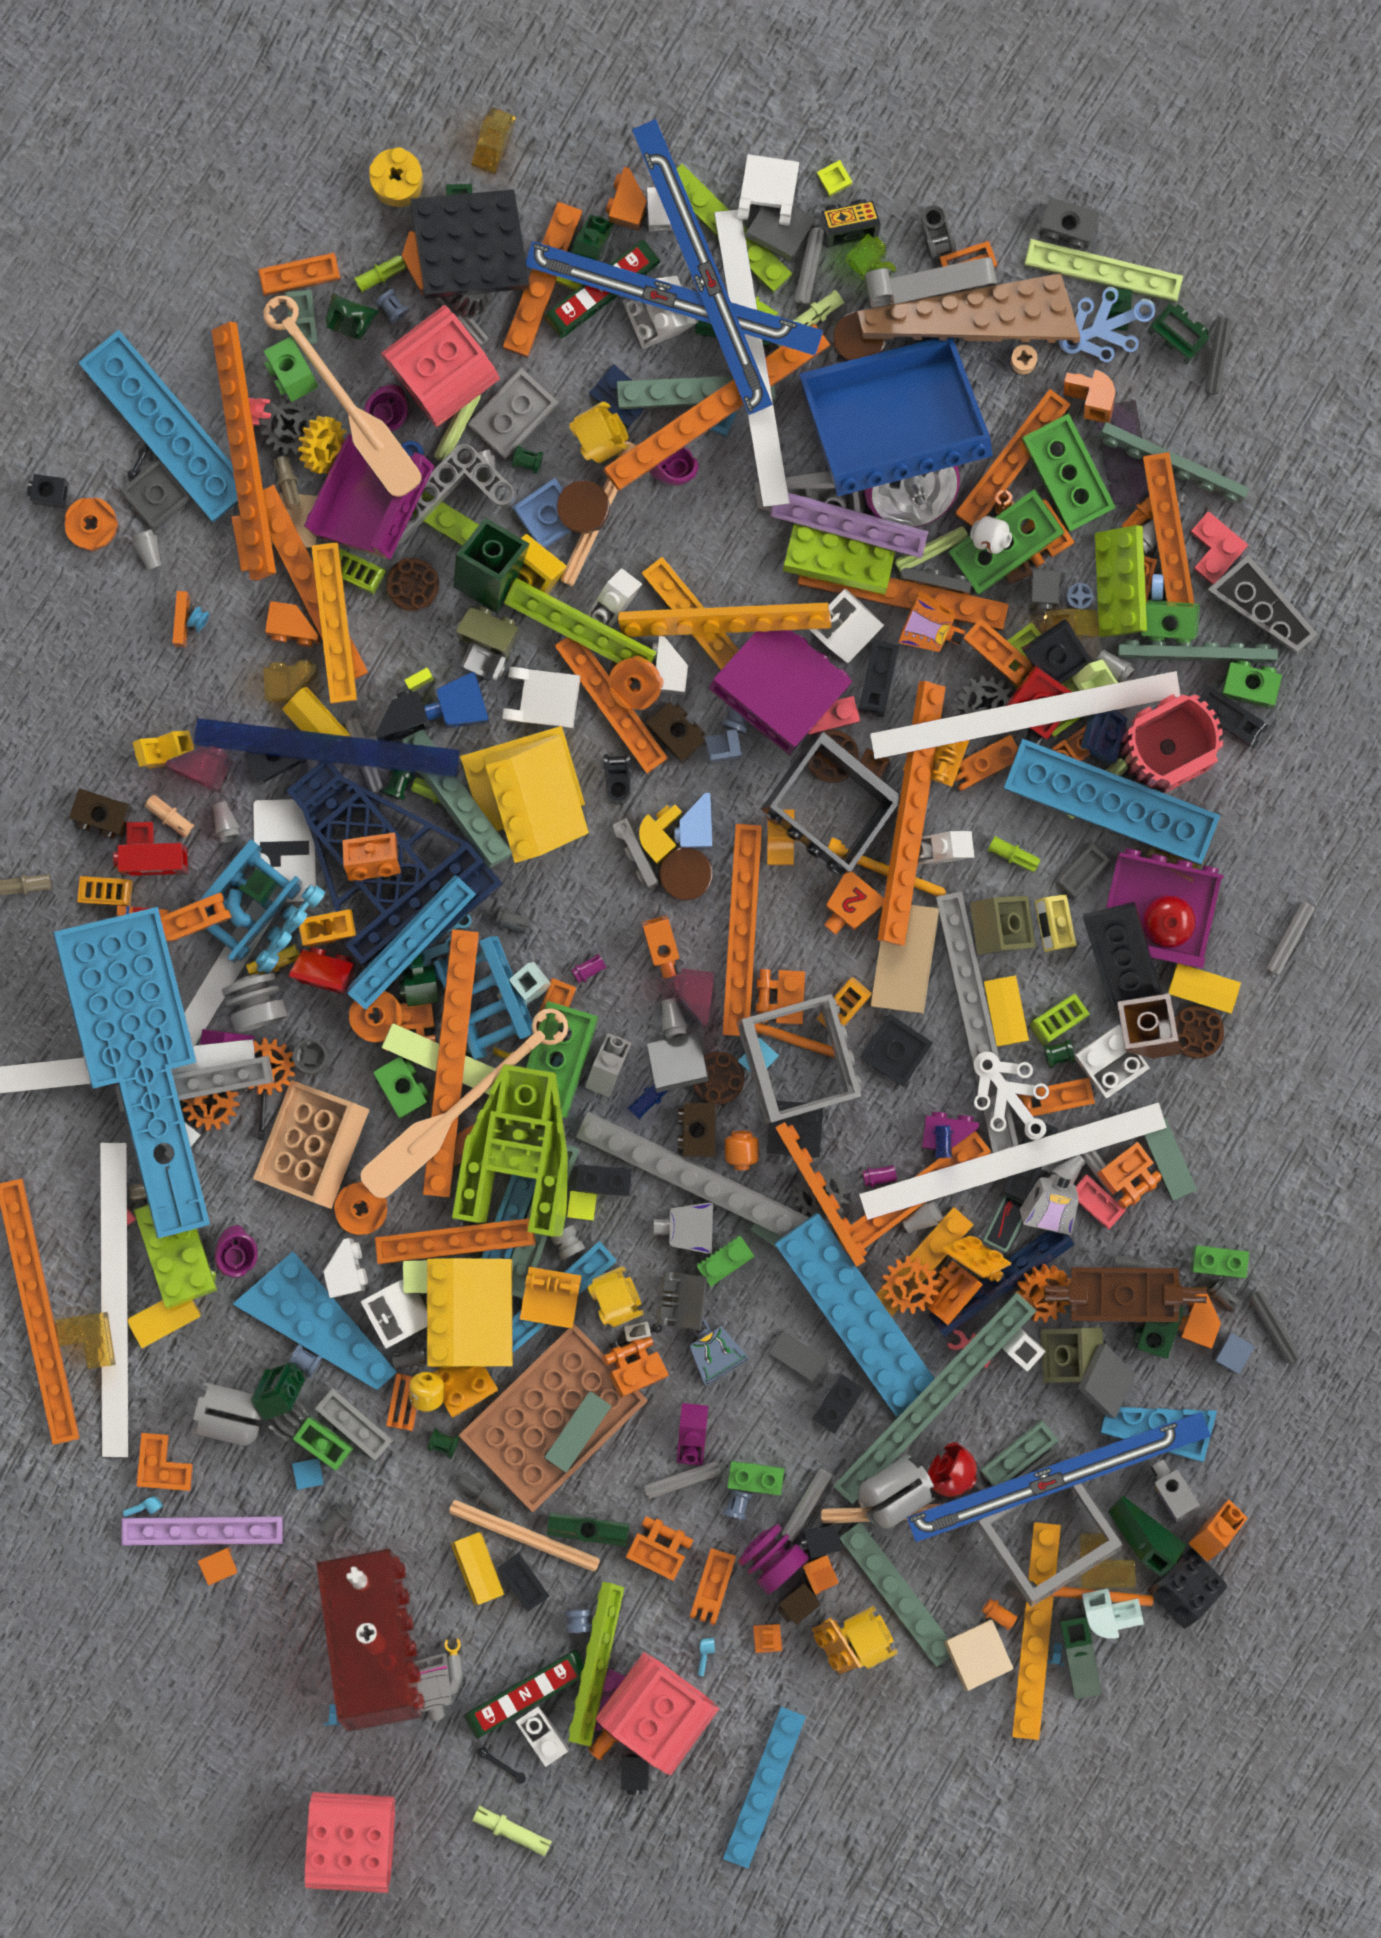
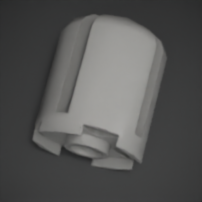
M204 1382L203 1385L208 1386L205 1396L198 1399L193 1419L198 1421L197 1431L193 1430L191 1434L242 1446L250 1445L257 1438L260 1425L208 1412L209 1408L261 1420L262 1416L251 1401L253 1394Z
M904 1455L864 1481L857 1491L861 1509L867 1506H875L868 1510L865 1515L870 1522L879 1528L893 1527L935 1499V1497L931 1498L930 1489L934 1486L929 1475L922 1466L917 1468L908 1460V1458L912 1457L910 1455Z

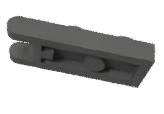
M904 568L900 574V580L967 595L970 593L972 582L967 581L965 576L952 574L951 577L941 575V571L935 569H926L924 572Z

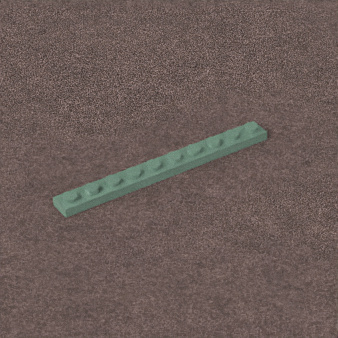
M1017 1292L833 1486L853 1504L858 1499L857 1491L860 1485L888 1467L1037 1310Z

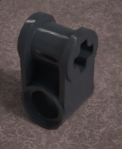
M626 753L625 756L612 757L604 754V774L608 799L615 805L625 804L631 795L630 753ZM620 785L626 789V793L622 797H615L612 795L611 790L615 786Z

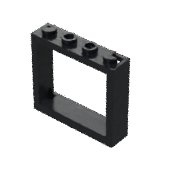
M820 732L812 736L764 803L761 810L767 814L766 818L771 823L781 825L787 830L786 834L788 837L804 844L807 847L806 851L815 858L820 857L827 863L826 867L831 872L841 875L852 871L899 804L900 795L827 734ZM816 750L881 803L842 859L777 806Z

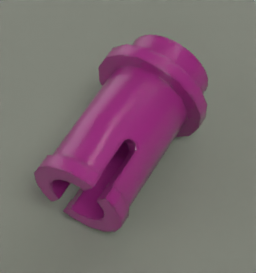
M596 954V956L579 966L575 964V968L571 972L578 983H586V979L603 969L605 970L606 965L600 955Z
M894 1164L875 1169L867 1167V1170L862 1171L865 1187L870 1186L874 1188V1185L897 1181Z

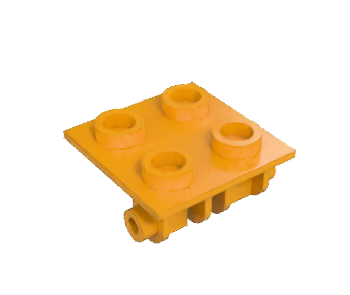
M970 740L936 746L931 780L953 786Z
M970 1235L941 1248L943 1252L982 1278L987 1277L991 1281L995 1280L998 1282L1003 1276L1001 1269L1011 1265V1262L1003 1258L1000 1252L991 1250L982 1244L980 1239Z
M529 1267L520 1319L573 1328L581 1276Z
M441 1367L433 1372L443 1380V1403L452 1418L498 1391L497 1385L485 1367Z
M829 1617L822 1624L811 1628L816 1643L825 1650L828 1655V1662L835 1671L842 1674L861 1666L853 1654L855 1653L854 1649L847 1644L842 1636L841 1628L836 1620L833 1621Z

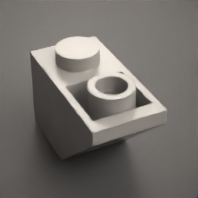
M607 1033L594 1061L585 1088L610 1097L632 1042Z

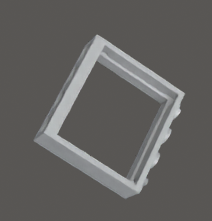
M832 994L736 1021L765 1124L861 1096L859 1084L861 1080L858 1075L855 1076L852 1066L855 1065L852 1051L847 1049L845 1042L847 1031L843 1024L840 1025L838 1018L840 1008L837 1006ZM820 1006L845 1092L779 1111L754 1024Z
M1081 1483L1071 1488L1107 1542L1034 1589L991 1526L1024 1504L985 1517L978 1522V1529L1030 1607H1033L1121 1550L1122 1543Z

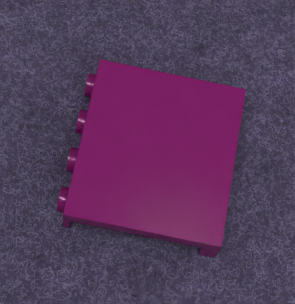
M348 433L333 466L329 470L326 481L318 493L312 510L307 516L304 527L318 538L334 543L338 542L340 545L390 560L435 466L423 455L414 452L413 456L409 457L421 473L420 484L402 497L392 496L354 445L352 434Z
M792 630L756 631L716 675L708 689L790 756L838 698L848 690L853 681L844 670L836 668L831 664L825 654L813 649L803 636L796 635Z
M1125 848L1124 853L1118 852L1106 908L1135 902L1141 923L1143 924L1145 910L1154 899L1164 895H1171L1186 900L1193 908L1196 917L1195 930L1191 938L1183 945L1175 948L1161 947L1153 943L1147 936L1146 940L1153 958L1203 968L1205 962L1204 955L1220 884L1224 878V875L1218 874L1219 868L1203 865L1202 870L1192 868V862L1178 859L1176 864L1166 862L1167 857L1151 854L1150 859L1140 857L1141 851Z

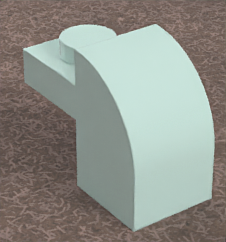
M535 962L526 964L509 979L523 997L526 1006L535 998H539L551 985ZM499 992L496 996L501 1000L502 995Z
M1108 1588L1082 1594L1088 1624L1091 1630L1101 1637L1119 1638V1629L1144 1624L1138 1599L1112 1604Z

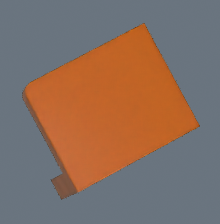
M230 1547L198 1561L208 1586L238 1572L230 1554L232 1552Z
M827 1555L819 1556L802 1565L815 1595L839 1583Z

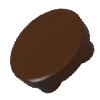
M857 311L842 317L837 323L833 335L834 347L839 356L845 361L881 353L886 339H863L857 320Z
M580 480L569 484L560 493L557 501V512L561 522L567 529L575 533L587 534L603 528L610 513V502L601 486L592 481Z
M404 558L390 570L386 587L390 599L396 606L406 611H420L429 607L435 601L439 592V579L434 568L426 561L417 558Z
M838 730L822 731L854 758L859 760L856 742L849 735ZM817 750L807 763L810 772L823 782L838 783L849 778V776Z
M678 848L670 852L664 858L660 867V881L664 890L678 900L689 901L700 898L708 890L712 882L713 872L710 861L702 852L694 848Z
M1196 1005L1187 1007L1176 1015L1175 1024L1179 1049L1182 1055L1193 1059H1201L1212 1055L1218 1050L1224 1038V1026L1221 1017L1208 1007Z
M711 1052L704 1055L709 1081L694 1084L693 1088L696 1094L705 1102L716 1103V1105L733 1101L741 1093L744 1086L745 1075L742 1065L738 1063L734 1056L726 1052Z

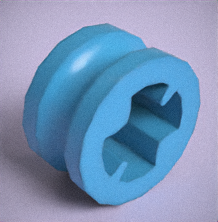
M198 606L191 614L186 626L189 628L194 627L195 632L199 633L206 625L210 613L208 611L202 612V608Z

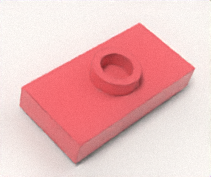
M1087 1174L1076 1185L1079 1197L1078 1203L1108 1230L1126 1211Z

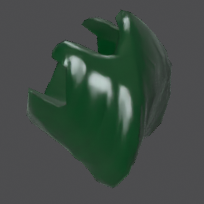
M333 293L325 317L326 327L360 340L366 333L369 325L379 314V311Z

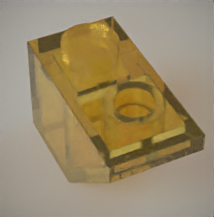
M494 107L491 108L482 122L471 165L496 174L511 138L517 116Z
M1097 610L1046 611L1044 615L1045 631L1066 619L1079 639L1099 637Z
M304 660L297 661L295 666H285L284 662H274L269 664L270 667H264L265 700L267 702L289 701L301 688L307 687L319 673L317 665L312 664V661Z

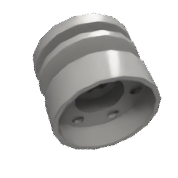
M275 973L247 976L236 980L233 984L222 989L225 997L236 995L235 998L228 1000L226 1005L228 1007H240L239 1011L230 1016L235 1033L258 1029L288 1017L284 1001L270 999V996L280 991L279 986H266L277 981Z

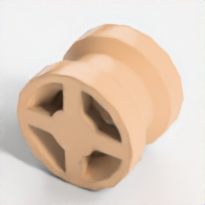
M1020 345L1014 349L1010 358V365L1015 373L1026 375L1034 370L1038 357L1034 348L1029 345Z

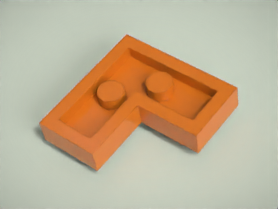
M141 1433L137 1487L191 1491L193 1464L167 1462L169 1435Z

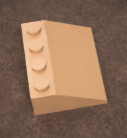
M291 1080L253 1179L332 1209L370 1109Z

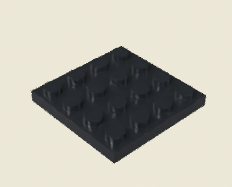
M514 189L410 199L425 299L529 289V277Z

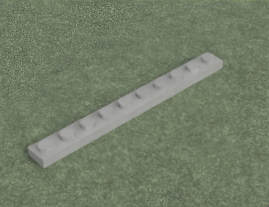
M961 891L936 897V903L939 909L940 921L974 1069V1060L980 1053L991 1052L998 1059L999 1055ZM984 1060L982 1067L985 1070H990L992 1068L991 1061ZM974 1070L977 1087H979L980 1076ZM990 1079L987 1095L990 1099V1106L983 1110L991 1150L992 1153L1018 1146V1140L1008 1101H1006L1004 1115L1006 1120L1005 1129L996 1132L990 1127V1120L994 1116L997 1087ZM980 1097L981 1105L985 1107L987 1100L984 1097ZM997 1118L993 1121V1125L995 1128L1000 1129L1003 1126V1122Z
M590 1112L586 1114L576 1136L593 1146L781 1236L786 1235L809 1218Z

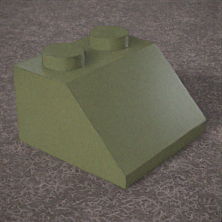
M477 606L476 609L469 607L456 630L458 639L468 644L475 643L495 654L505 656L507 660L519 634V627L515 626L516 622L505 616H502L501 619L491 616L492 611L481 606Z
M1028 896L993 897L970 902L978 955L1036 948Z
M1102 1327L1041 1329V1347L1045 1349V1353L1042 1355L1043 1383L1081 1382L1098 1345L1103 1344Z

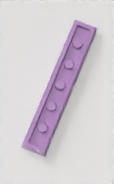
M788 493L789 504L773 505L771 509V517L919 558L923 556L929 532L792 493Z
M283 1516L122 1518V1545L283 1543Z

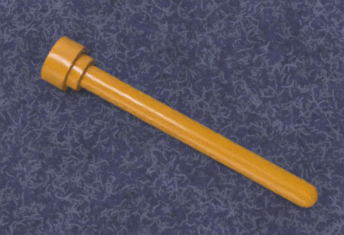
M832 837L828 848L837 856L843 858L849 849L845 848L846 845L841 844V840ZM864 855L856 863L888 877L889 866ZM915 877V888L937 897L946 894V890L943 887Z

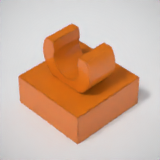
M780 1623L753 1625L755 1653L782 1651Z

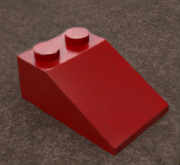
M310 947L309 951H301L290 971L289 977L298 983L348 996L345 989L351 984L356 967L354 963L350 962V957L336 954L335 958L325 956V950Z

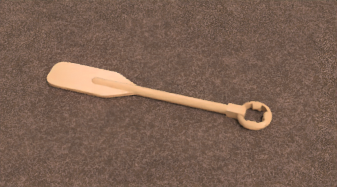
M287 296L272 298L264 308L266 324L275 330L287 329L347 411L354 445L388 492L395 497H402L420 484L421 473L386 424L382 420L357 408L295 324L299 316L297 303ZM280 302H286V306L290 311H293L291 317L283 320L282 324H276L273 316L269 315L270 310L279 306Z
M552 1008L543 1009L538 1012L533 1018L531 1025L533 1035L446 1113L411 1125L366 1165L361 1172V1180L369 1191L379 1198L389 1196L439 1151L452 1121L494 1084L504 1064L515 1066L539 1043L556 1045L563 1041L568 1032V1021L564 1014ZM548 1013L556 1014L554 1019L557 1020L558 1024L563 1023L564 1027L563 1033L558 1031L553 1035L554 1040L550 1041L545 1040V1035L536 1029L537 1021L542 1023L547 1018L546 1014Z

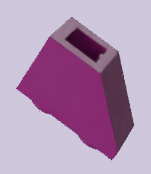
M932 1111L931 1116H925L921 1148L948 1152L978 1129L979 1122H973L974 1117L958 1115L956 1120L947 1118V1113Z
M682 1403L676 1463L703 1465L708 1405Z

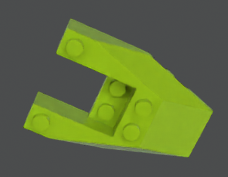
M504 1064L489 1092L490 1095L483 1109L480 1110L476 1117L477 1121L465 1139L452 1218L476 1223H487L495 1172L536 1179L528 1232L548 1236H562L567 1211L568 1154L556 1073Z

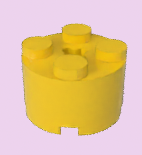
M397 147L385 150L376 156L369 167V177L374 194L382 203L405 207L410 205V199L420 196L423 187L421 166L417 158L405 149ZM392 176H401V180L397 181L395 178L393 179Z
M601 402L579 414L569 424L572 433L578 437L582 445L580 450L583 457L588 461L593 459L597 463H602L629 447V444H625V441L629 438L621 418L617 413L612 415L608 409L611 406L606 402Z
M623 1266L593 1278L592 1284L588 1285L593 1300L597 1299L601 1309L598 1310L603 1324H609L613 1328L644 1315L643 1310H638L637 1308L642 1303L631 1277L625 1279L622 1274L626 1271Z
M874 1606L844 1620V1627L840 1629L847 1644L852 1643L856 1651L853 1654L860 1663V1668L865 1666L867 1669H870L898 1654L897 1648L892 1650L890 1647L894 1640L881 1615L875 1617L872 1613L876 1610Z

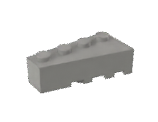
M1249 555L1208 589L1209 594L1296 654L1318 635Z

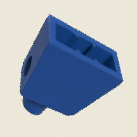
M475 671L438 688L436 692L439 702L424 706L429 721L444 717L447 728L490 723Z

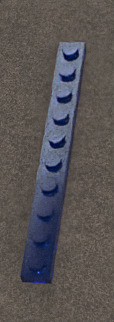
M197 718L194 745L201 747L457 778L460 750L201 718Z

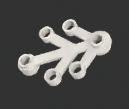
M980 1053L974 1060V1070L980 1076L978 1094L974 1099V1106L978 1110H985L990 1106V1099L987 1095L991 1079L997 1087L994 1116L990 1120L991 1129L996 1132L1005 1129L1006 1120L1004 1115L1006 1101H1008L1025 1124V1135L1032 1140L1042 1138L1046 1132L1045 1123L1040 1119H1034L1016 1094L1034 1096L1036 1099L1042 1100L1049 1094L1048 1087L1042 1083L1028 1085L1007 1082L999 1072L1017 1074L1020 1078H1028L1033 1072L1031 1064L1027 1062L1020 1064L1000 1062L994 1053ZM984 1060L991 1061L992 1068L990 1070H985L982 1067ZM1025 1065L1029 1068L1028 1075L1020 1073L1021 1066ZM1037 1087L1045 1089L1044 1096L1039 1097L1036 1094ZM984 1097L987 1100V1105L979 1107L977 1104L978 1098ZM997 1118L1003 1122V1126L1000 1129L995 1128L993 1125V1121ZM1033 1124L1040 1126L1038 1134L1031 1132L1030 1128Z

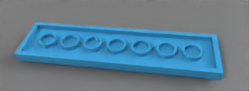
M117 330L78 362L213 523L238 503L231 461L120 330Z
M1025 739L1021 740L1003 787L1004 790L1200 866L1204 861L1221 816Z
M817 1212L774 1244L897 1417L908 1408L935 1378L821 1215Z

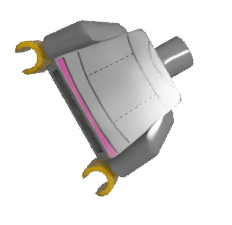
M457 1638L458 1646L454 1650L449 1649L447 1646L448 1641H445V1649L449 1652V1657H447L446 1653L397 1666V1658L394 1655H390L392 1659L390 1667H386L384 1659L381 1658L379 1663L381 1668L388 1672L386 1677L393 1696L404 1705L412 1706L415 1713L427 1711L431 1721L442 1719L445 1716L443 1706L452 1703L451 1695L458 1691L462 1679L461 1656L457 1653L461 1647L460 1640Z

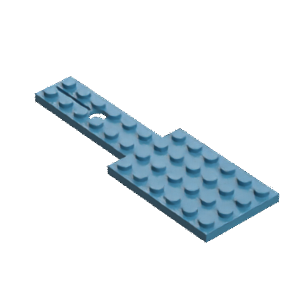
M158 907L52 932L91 1088L118 1082L156 1237L161 1238L210 1225L171 1071L173 1068L197 1063ZM160 1143H166L173 1149V1158L167 1164H160L154 1159V1149Z

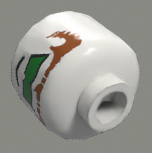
M990 516L977 520L971 529V539L974 546L992 554H998L1004 548H1007L1011 543L1012 534L1009 532V525L1005 521Z

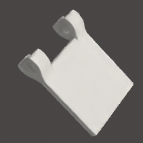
M748 154L738 218L748 220L751 204L776 207L781 209L779 224L789 226L799 162Z
M509 667L508 677L514 680H522L524 685L520 710L504 708L502 719L511 722L567 728L574 727L580 675Z

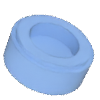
M1153 574V601H1161L1163 599L1164 579L1162 574Z

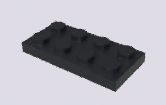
M1131 902L1083 914V920L1111 1011L1119 1010L1117 1002L1163 995L1136 903Z

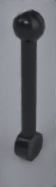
M147 444L142 449L133 469L127 473L130 479H134L138 475L137 471L149 449Z
M265 1089L261 1093L258 1140H264L267 1095Z
M654 1323L650 1328V1333H660L662 1331V1325H657V1323ZM624 1338L609 1344V1346L613 1349L631 1341H627Z
M481 1747L478 1750L479 1757L487 1758L514 1776L517 1783L522 1784L525 1782L526 1776L524 1773H517L489 1754L486 1748Z

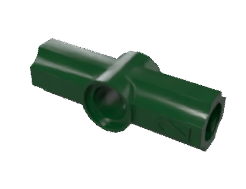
M550 1512L547 1536L626 1547L630 1523ZM585 1522L594 1524L596 1528L595 1534L591 1537H586L581 1533V1525Z

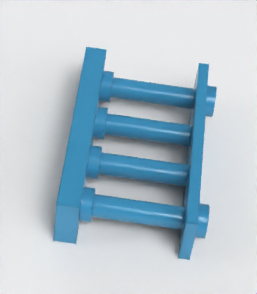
M252 839L249 840L200 899L222 893L225 900L223 904L226 909L228 899L225 893L231 886L240 887L241 884H246L247 880L243 878L244 874L242 872L248 865L251 867L254 865L262 873L275 880L279 884L278 886L283 889L274 902L269 899L265 906L257 902L266 911L257 922L251 919L250 924L246 927L249 931L240 942L236 941L217 924L205 928L232 950L228 958L234 963L238 959L242 961L251 950L249 945L289 898L293 900L302 889L300 887L302 881L297 876H294L289 881L264 861L259 853L262 848ZM213 906L206 908L207 914L211 911Z
M498 936L488 937L479 941L481 948L476 954L475 965L486 961L489 963L492 972L490 976L473 983L472 995L495 985L499 988L502 997L501 1000L470 1013L466 1050L470 1056H473L474 1060L488 1056L485 1047L514 1034L519 1036L520 1039L529 1038L533 1035L531 1028L533 1020L523 997L509 981L514 974ZM441 959L434 962L436 966L435 975L445 988L448 959ZM503 1010L509 1012L512 1019L510 1025L480 1038L474 1023Z

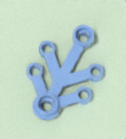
M1107 287L1103 291V301L1093 325L1084 330L1082 328L1087 314L1093 311L1094 302L1091 298L1084 297L1078 303L1079 311L1075 320L1080 333V342L1070 344L1067 340H1059V345L1066 353L1074 354L1082 350L1099 357L1103 362H1110L1115 355L1113 347L1109 345L1100 347L1087 340L1097 336L1122 346L1127 352H1134L1139 345L1138 338L1134 335L1124 336L1112 331V329L1136 319L1141 322L1151 320L1155 314V305L1148 299H1142L1136 303L1134 309L1106 320L1112 304L1117 301L1119 295L1116 288ZM1106 292H1114L1115 298L1113 300L1107 299L1105 296ZM1087 301L1091 304V308L1084 310L1081 304ZM1147 305L1150 308L1149 313L1143 314L1140 311V307ZM1129 339L1134 340L1136 343L1135 347H1127L1126 341ZM1103 350H1109L1111 352V357H1103Z

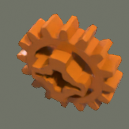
M262 1038L261 1045L253 1041L254 1054L260 1050L259 1057L269 1056L270 1064L278 1065V1067L272 1069L273 1079L279 1070L284 1071L281 1078L275 1083L247 1087V1089L251 1090L257 1087L256 1094L258 1095L265 1089L267 1096L272 1095L273 1088L278 1093L282 1092L281 1084L289 1086L290 1082L287 1080V1077L295 1076V1073L290 1071V1067L295 1066V1063L289 1061L293 1052L285 1053L284 1050L287 1045L282 1044L278 1047L277 1039H273L268 1044L267 1039ZM271 1050L277 1052L282 1060L278 1061L274 1058Z
M225 1091L228 1099L222 1098L219 1093L213 1094V1099L217 1100V1105H212L210 1110L209 1105L205 1104V1099H210L212 1094L184 1099L182 1101L188 1103V1106L182 1110L183 1112L191 1113L187 1119L188 1121L197 1120V1128H200L204 1123L207 1131L211 1130L212 1125H215L217 1130H221L222 1122L230 1125L231 1122L228 1117L230 1115L237 1117L238 1115L233 1111V1108L240 1106V1103L234 1101V1098L239 1096V1092ZM194 1105L201 1107L204 1111V1118L197 1114ZM222 1108L227 1109L221 1117L215 1119L218 1111Z
M906 1256L905 1263L903 1264L899 1259H896L897 1267L894 1268L889 1265L887 1268L891 1272L890 1276L883 1275L882 1277L888 1281V1284L881 1286V1289L888 1290L889 1292L884 1297L885 1300L892 1298L893 1303L891 1307L894 1308L900 1305V1313H904L906 1308H910L911 1314H915V1307H919L922 1312L925 1311L924 1303L927 1302L932 1305L934 1302L930 1296L938 1295L939 1293L933 1289V1286L940 1284L939 1281L932 1279L937 1273L936 1270L929 1272L927 1269L930 1263L927 1262L922 1266L920 1264V1257H917L915 1262H911L910 1257ZM911 1267L909 1274L903 1277L896 1276V1273L901 1269ZM920 1270L926 1275L928 1285L922 1284L918 1277ZM915 1273L914 1283L918 1285V1288L912 1289L907 1298V1288L903 1285V1281H908L912 1274ZM892 1285L900 1288L902 1292L901 1300L894 1294ZM918 1293L925 1295L922 1300L910 1303L912 1296Z
M1043 1264L1040 1271L1034 1266L1032 1267L1033 1274H1023L1026 1278L1025 1282L1018 1281L1017 1284L1021 1290L1016 1291L1015 1294L1018 1292L1037 1310L1031 1316L1034 1321H1037L1040 1317L1046 1323L1048 1316H1052L1054 1320H1057L1056 1313L1060 1311L1065 1314L1066 1311L1063 1307L1069 1305V1302H1045L1044 1295H1055V1293L1044 1294V1286H1069L1071 1280L1067 1278L1068 1276L1063 1270L1059 1271L1055 1265L1049 1270L1046 1264Z

